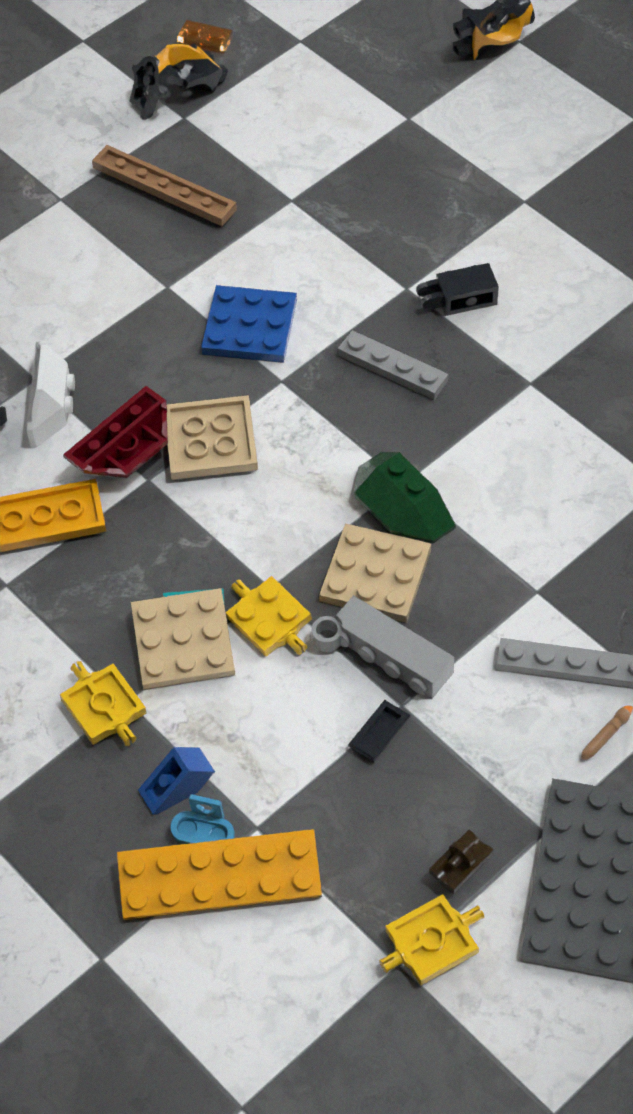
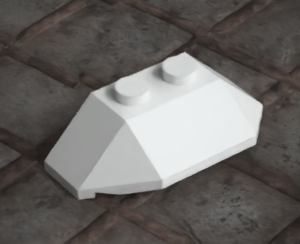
M36 341L27 424V434L31 448H37L66 426L68 413L73 412V398L70 396V391L75 390L74 374L69 373L68 363L42 341Z

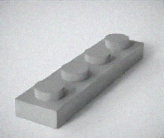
M353 330L338 347V356L435 400L448 382L449 374Z

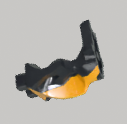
M496 0L484 9L464 8L462 20L453 23L454 34L460 39L453 42L452 49L459 58L470 55L475 61L478 60L484 48L488 45H504L518 40L523 27L534 22L535 14L531 1Z
M194 43L190 46L183 44L167 45L159 54L144 57L137 65H133L134 84L129 101L139 107L140 117L143 120L149 119L154 113L159 97L166 95L169 85L177 84L180 88L182 86L189 88L201 84L203 89L215 92L217 84L225 81L228 69L224 65H217L214 62V56L209 51H203Z

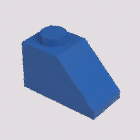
M173 747L138 791L152 814H159L189 798L190 794L198 793L215 773V770L199 747Z

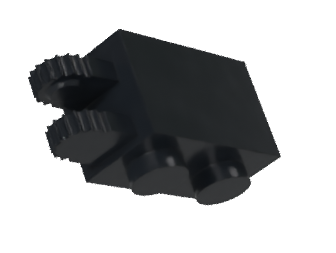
M489 263L436 274V279L420 283L416 286L417 295L423 297L420 301L422 308L430 310L431 308L442 307L445 316L498 305L499 286Z

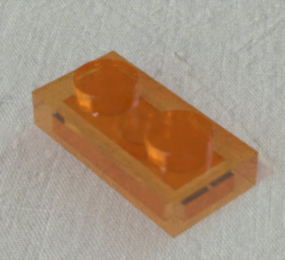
M186 20L177 37L179 44L190 46L194 43L201 49L224 54L233 38V31Z

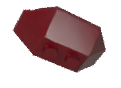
M145 386L63 454L64 459L84 474L128 478L168 444L167 401L148 386Z

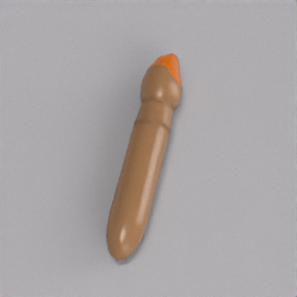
M627 705L615 713L614 718L583 749L581 754L583 760L592 758L619 728L627 723L633 707Z

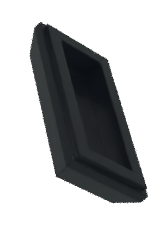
M384 700L350 741L348 746L375 762L410 718V715Z

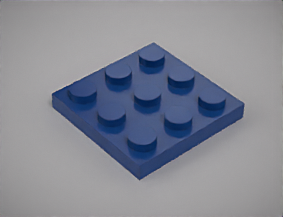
M216 285L202 342V355L284 363L297 303V293Z

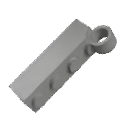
M354 595L337 613L336 618L323 616L315 620L312 625V642L318 650L331 652L338 649L340 645L342 647H349L356 651L366 662L377 664L390 677L401 679L409 684L413 691L418 694H425L431 699L434 698L454 673V656ZM323 630H332L336 633L331 638H322L318 634Z

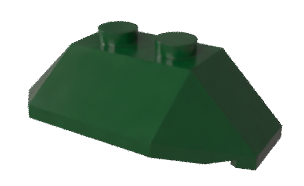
M380 452L358 467L354 497L391 534L411 539H422L433 544L456 529V524L438 489L400 452Z

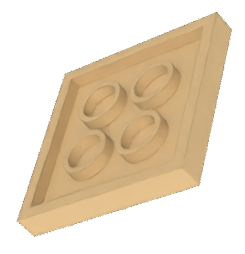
M249 395L167 404L168 452L172 480L258 470Z
M345 523L319 594V602L344 607L354 595L391 619L407 623L431 552V544Z
M221 588L131 602L143 690L235 675Z

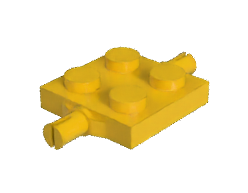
M269 577L252 590L240 579L236 580L237 584L235 582L232 584L231 589L241 597V600L225 612L227 619L265 657L278 647L286 644L298 655H301L302 651H306L307 645L297 634L302 627L312 620L311 613L274 577Z
M81 661L76 662L77 666L73 663L70 669L76 675L78 681L73 687L62 692L60 698L88 739L94 745L109 735L117 733L125 746H129L130 741L133 744L137 738L131 732L128 725L147 714V711L114 664L100 671L89 673Z
M442 894L386 925V933L395 945L396 951L380 959L379 963L385 973L403 963L411 970L419 984L423 985L479 953V947L471 937L468 926L484 919V913L477 905L461 915L451 907Z

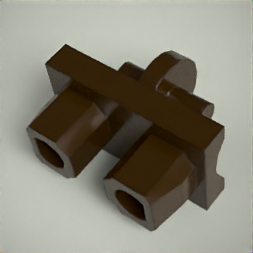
M469 829L460 839L449 846V849L429 868V873L454 894L494 854V849L480 841Z

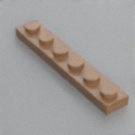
M106 145L92 160L94 169L220 226H223L237 210L236 202L109 145Z

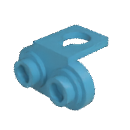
M190 794L189 804L191 811L180 812L171 822L172 836L181 844L235 838L234 828L229 821L224 819L222 802L219 800ZM200 804L208 805L212 808L211 810H206Z

